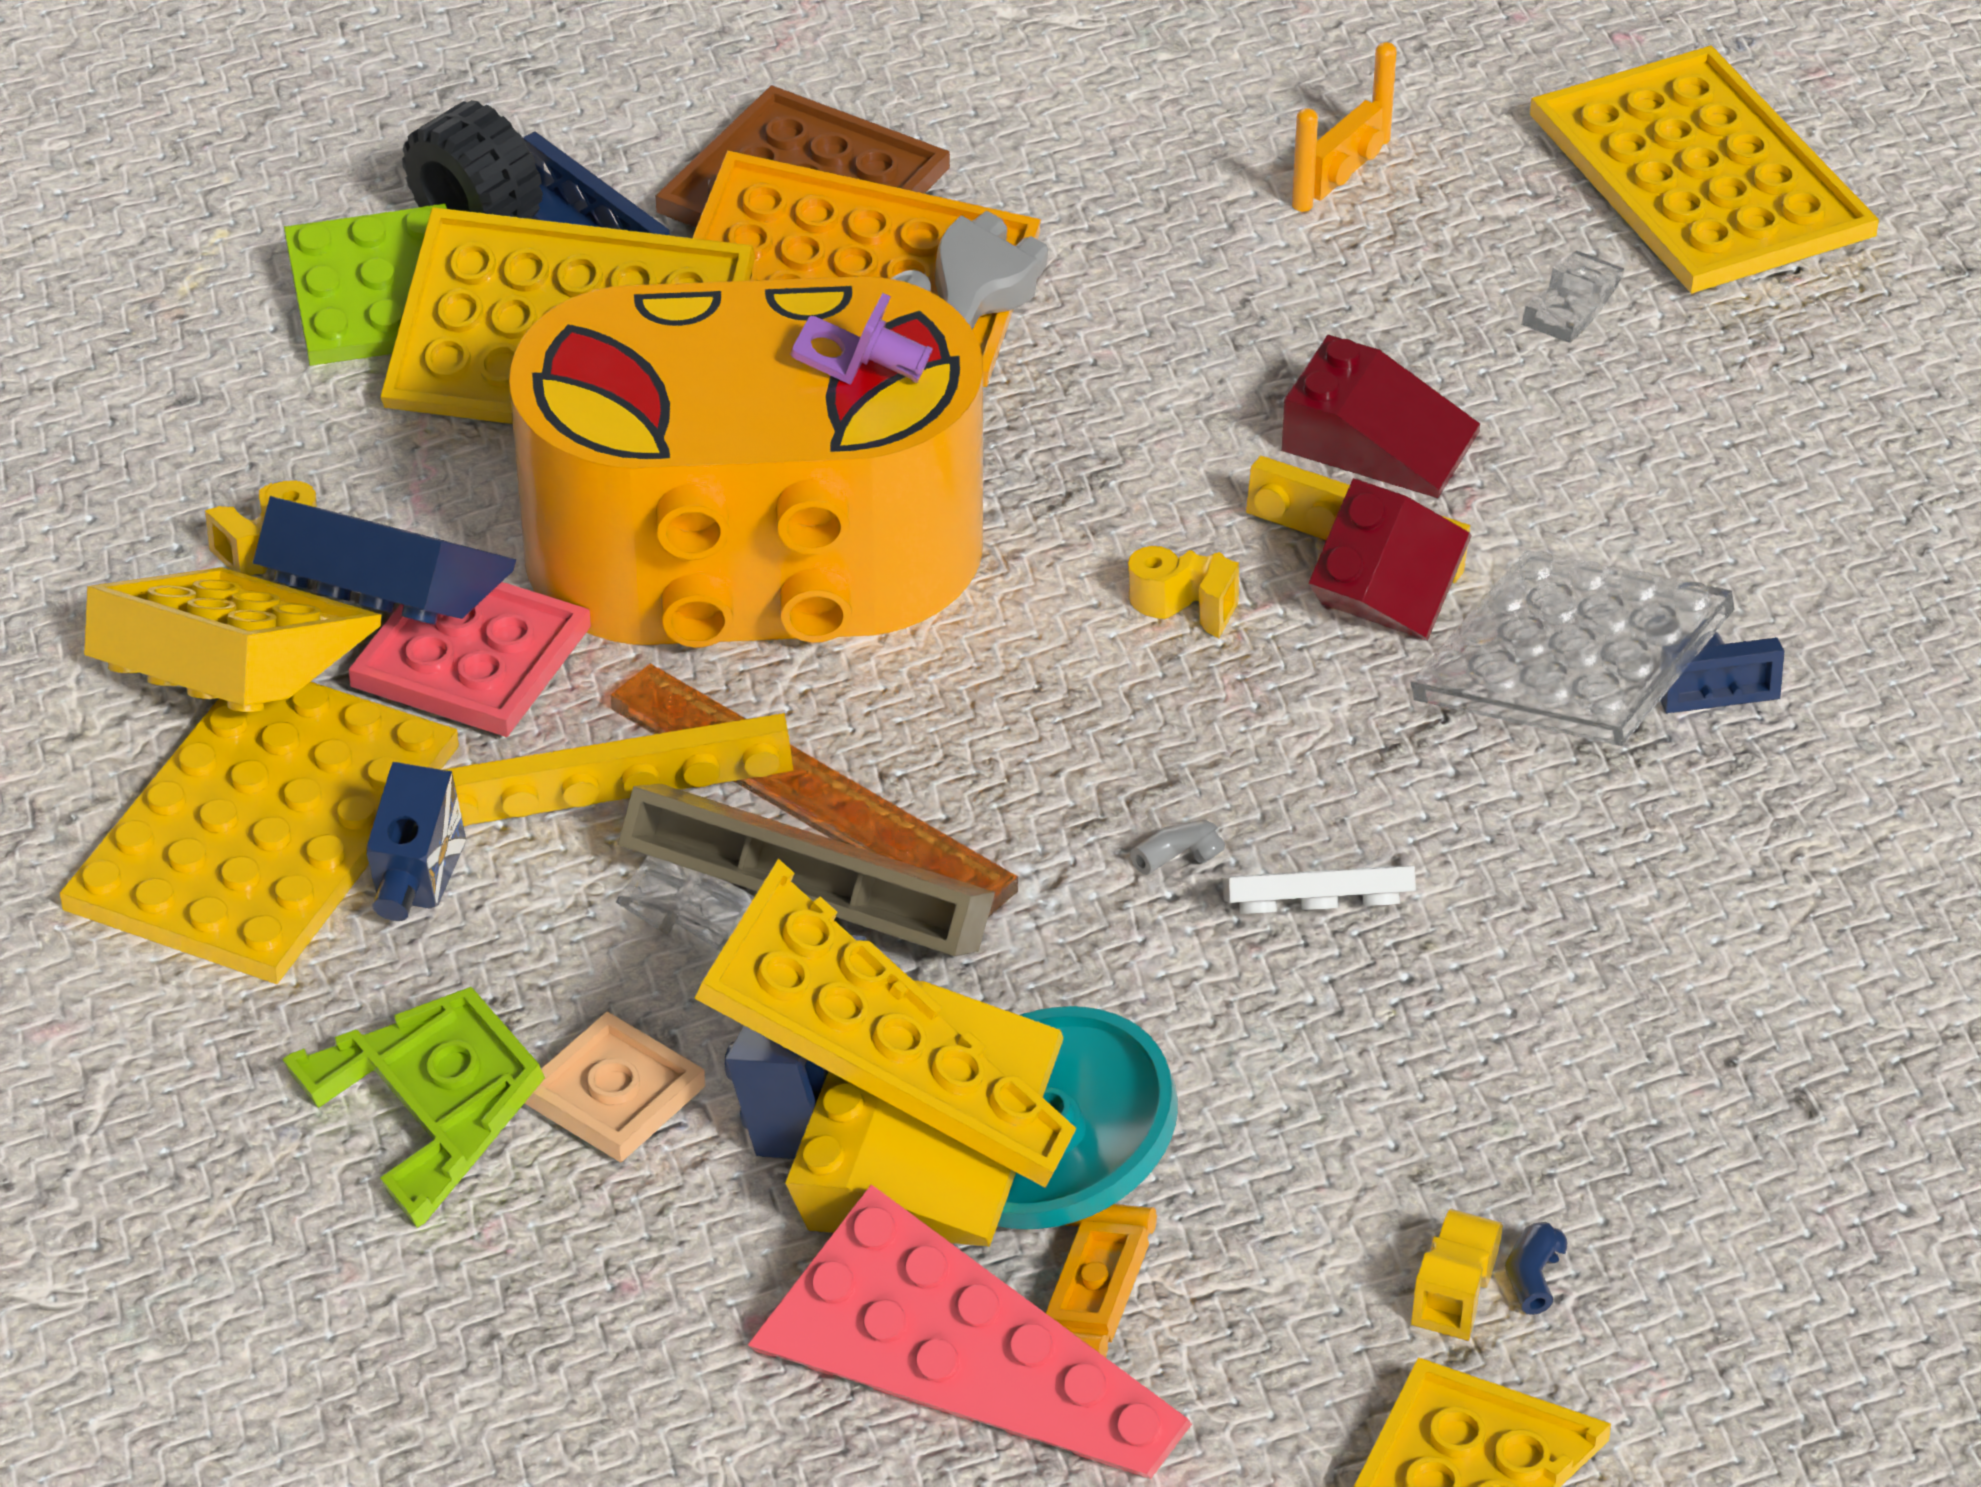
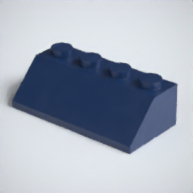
M270 496L253 564L275 569L273 581L307 589L309 580L318 581L316 593L350 601L352 591L361 593L359 605L392 613L395 603L403 604L401 616L436 625L438 614L463 619L514 571L517 559Z

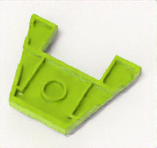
M472 987L395 1014L396 1023L365 1035H362L358 1029L336 1036L337 1045L311 1055H308L304 1048L290 1053L282 1059L291 1076L318 1108L370 1072L375 1071L433 1139L432 1142L380 1177L386 1191L417 1228L426 1223L545 1079L539 1063Z

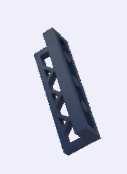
M536 131L523 137L527 148L533 154L536 161L535 166L540 173L542 184L539 185L543 193L542 202L539 203L540 209L531 219L670 235L668 228ZM544 163L547 166L550 174L544 170Z

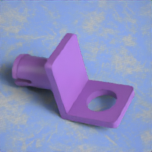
M882 293L861 337L816 316H810L790 354L794 359L850 385L861 364L867 365L869 360L912 379L911 381L917 383L933 348L921 345L885 328L886 321L882 320L891 296ZM815 338L831 339L839 345L842 354L838 357L823 356L815 351L811 341Z

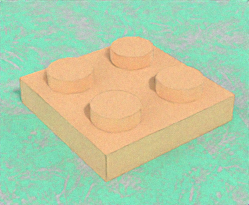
M607 1011L541 1069L545 1079L524 1104L621 1163L705 1087V1071L702 1067Z

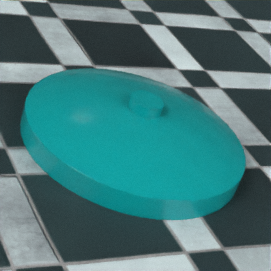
M1052 1007L1020 1014V1016L1054 1027L1062 1032L1064 1039L1043 1098L1077 1129L1045 1188L1016 1172L997 1225L999 1227L1024 1230L1058 1227L1085 1219L1107 1209L1132 1192L1148 1177L1161 1160L1172 1139L1178 1114V1096L1174 1079L1160 1047L1147 1032L1132 1021L1115 1013L1090 1007Z

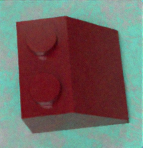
M1353 478L1308 584L1322 605L1428 641L1472 535L1467 530L1408 496Z

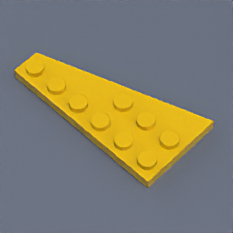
M778 858L702 981L694 999L1045 1188L1077 1128L1019 1076L1006 1077L983 1056L986 1046L970 1031L961 1036L942 1019L939 1014L943 1007L870 941H856L834 921L838 912L821 896L812 901L791 882L795 873Z
M1418 1357L1354 1487H1561L1609 1441L1611 1423Z

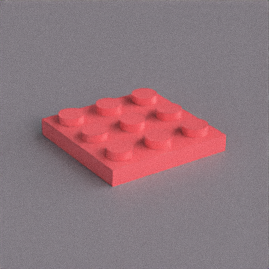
M501 582L463 619L438 614L436 625L401 616L404 605L400 604L348 669L350 687L508 737L591 627L590 609Z

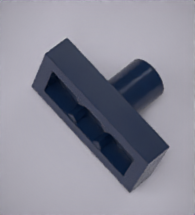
M1702 630L1690 639L1687 649L1663 651L1659 697L1666 714L1778 700L1781 697L1785 650L1777 637L1725 644L1718 632Z

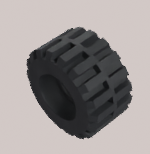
M474 100L468 103L463 101L407 136L408 140L404 142L402 149L405 155L402 158V164L407 175L405 178L408 187L412 191L418 207L446 204V208L451 210L531 219L539 211V203L542 202L543 196L539 185L542 184L540 173L536 169V161L533 154L527 148L525 140L520 133H517L513 128L511 122L504 116L501 117L491 106H483L479 101Z

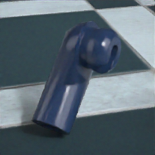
M1538 1222L1527 1226L1522 1231L1505 1261V1270L1523 1312L1529 1315L1540 1314L1553 1304V1296L1542 1270L1546 1263L1553 1264L1559 1261L1558 1254L1555 1252L1565 1254L1567 1251L1568 1243L1563 1231L1552 1227L1547 1222Z

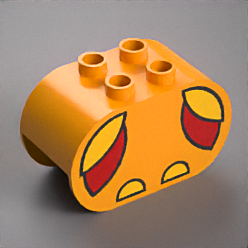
M863 276L615 286L583 293L555 306L531 326L518 344L510 367L509 384L525 569L534 592L590 609L591 627L586 633L606 640L632 645L681 644L694 648L731 641L799 639L805 642L818 643L837 637L874 636L905 629L936 615L956 600L974 578L983 552V358L977 337L965 318L953 306L934 293L904 281ZM882 293L891 296L882 320L886 321L885 328L921 345L933 348L917 383L911 381L912 379L869 360L867 365L861 364L850 385L794 359L790 354L810 316H816L861 337ZM815 338L811 341L815 351L823 356L838 357L842 354L839 345L831 339Z

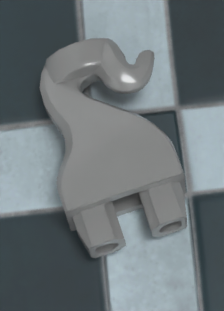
M985 211L973 221L960 216L946 230L937 250L935 285L938 295L953 306L965 318L972 329L980 316L1013 310L1034 297L1036 279L1047 266L1048 247L1046 244L1032 236L1025 237L1016 246L1006 241L1007 226L1001 218L989 211ZM904 271L891 278L919 286L928 291L931 290L929 278L919 271Z

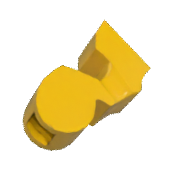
M290 480L274 484L270 483L259 489L261 514L260 517L254 520L241 516L234 507L218 506L205 510L209 550L230 570L246 575L265 574L267 567L253 564L269 497L273 496L317 507L316 492L311 485L302 481Z
M1162 546L1142 547L1134 551L1129 557V601L1137 611L1153 618L1167 619L1188 607L1193 601H1198L1200 625L1207 633L1217 638L1221 637L1239 603V562L1226 558L1221 552L1202 556L1192 550L1187 551L1178 558L1173 551Z
M1455 1209L1448 1210L1439 1237H1433L1431 1251L1424 1254L1419 1273L1416 1277L1411 1325L1470 1341L1477 1313L1480 1287H1488L1498 1255L1503 1227L1502 1222Z

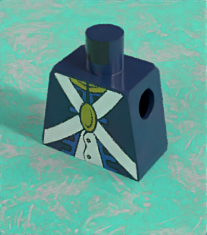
M392 762L368 840L366 853L376 891L372 907L379 916L385 919L403 921L408 918L412 906L431 909L438 906L466 842L452 771Z

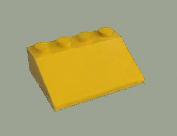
M218 567L87 586L84 655L108 662V669L113 672L142 673L147 675V682L159 686L180 685L187 688V695L201 699L220 698L228 701L227 707L231 710L256 712L264 709L265 702L292 697L381 626V614Z
M913 980L943 1007L939 1014L942 1019L961 1036L970 1031L986 1046L983 1053L984 1057L1006 1077L1019 1076L1043 1098L1064 1039L1061 1030L934 984ZM828 1071L785 1184L808 1231L834 1233L872 1184L950 1243L990 1247L1016 1172Z

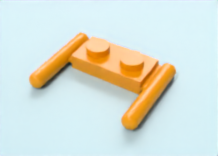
M1382 42L1376 47L1372 102L1364 100L1318 140V115L1316 111L1304 108L1297 113L1292 207L1295 210L1301 212L1311 210L1313 198L1321 201L1337 186L1344 185L1352 173L1366 161L1374 159L1380 152L1382 145L1390 141L1397 49L1392 43Z
M1113 1204L1090 1217L1064 1225L1079 1227L1047 1307L1046 1314L1105 1358L1108 1352V1342L1112 1343L1148 1249V1235L1152 1234L1156 1227L1157 1213L1154 1207Z

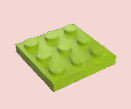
M446 204L284 226L285 241L309 366L392 354L432 207L447 209Z

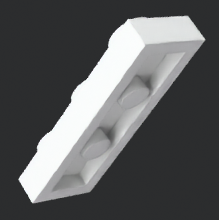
M1409 865L1222 877L1223 901L1230 903L1239 902L1240 914L1276 912V900L1301 898V910L1338 908V896L1362 894L1363 906L1400 904L1399 892L1416 891L1415 867Z

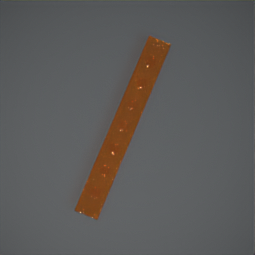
M651 663L610 694L611 710L652 734L746 719ZM791 744L790 749L794 771L734 781L830 839L995 892L988 918L1018 892V876Z

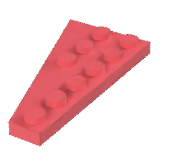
M872 1184L748 1344L753 1351L775 1358L776 1356L827 1375H836L870 1386L874 1390L970 1421L975 1420L1003 1429L1007 1433L1071 1451L1075 1455L1149 1479L1154 1476L1192 1425L1187 1417Z

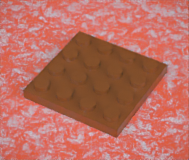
M771 85L655 195L656 213L696 228L727 150L924 194L950 168V151Z

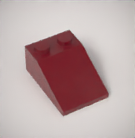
M1328 334L1284 399L1281 451L1439 498L1479 434L1480 423L1380 349Z

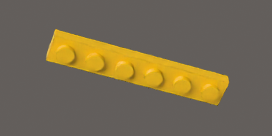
M785 713L443 769L452 771L464 827L472 824L628 799L631 796L633 786L664 784L682 790L794 771Z

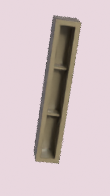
M664 784L633 786L618 841L619 846L755 891H759L779 858L795 873L791 882L812 901L821 896L838 912L837 918L952 956L979 952L995 895L993 891Z

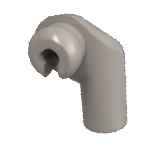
M1203 819L1164 827L1132 848L1130 858L1139 872L1148 875L1188 848L1192 850L1198 862L1206 863L1225 849V842L1215 831L1218 827Z

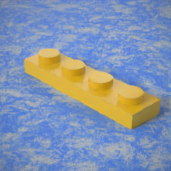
M1260 455L1251 465L1246 513L1327 540L1350 485ZM1442 516L1470 532L1471 525ZM1467 549L1452 582L1454 584L1464 573Z

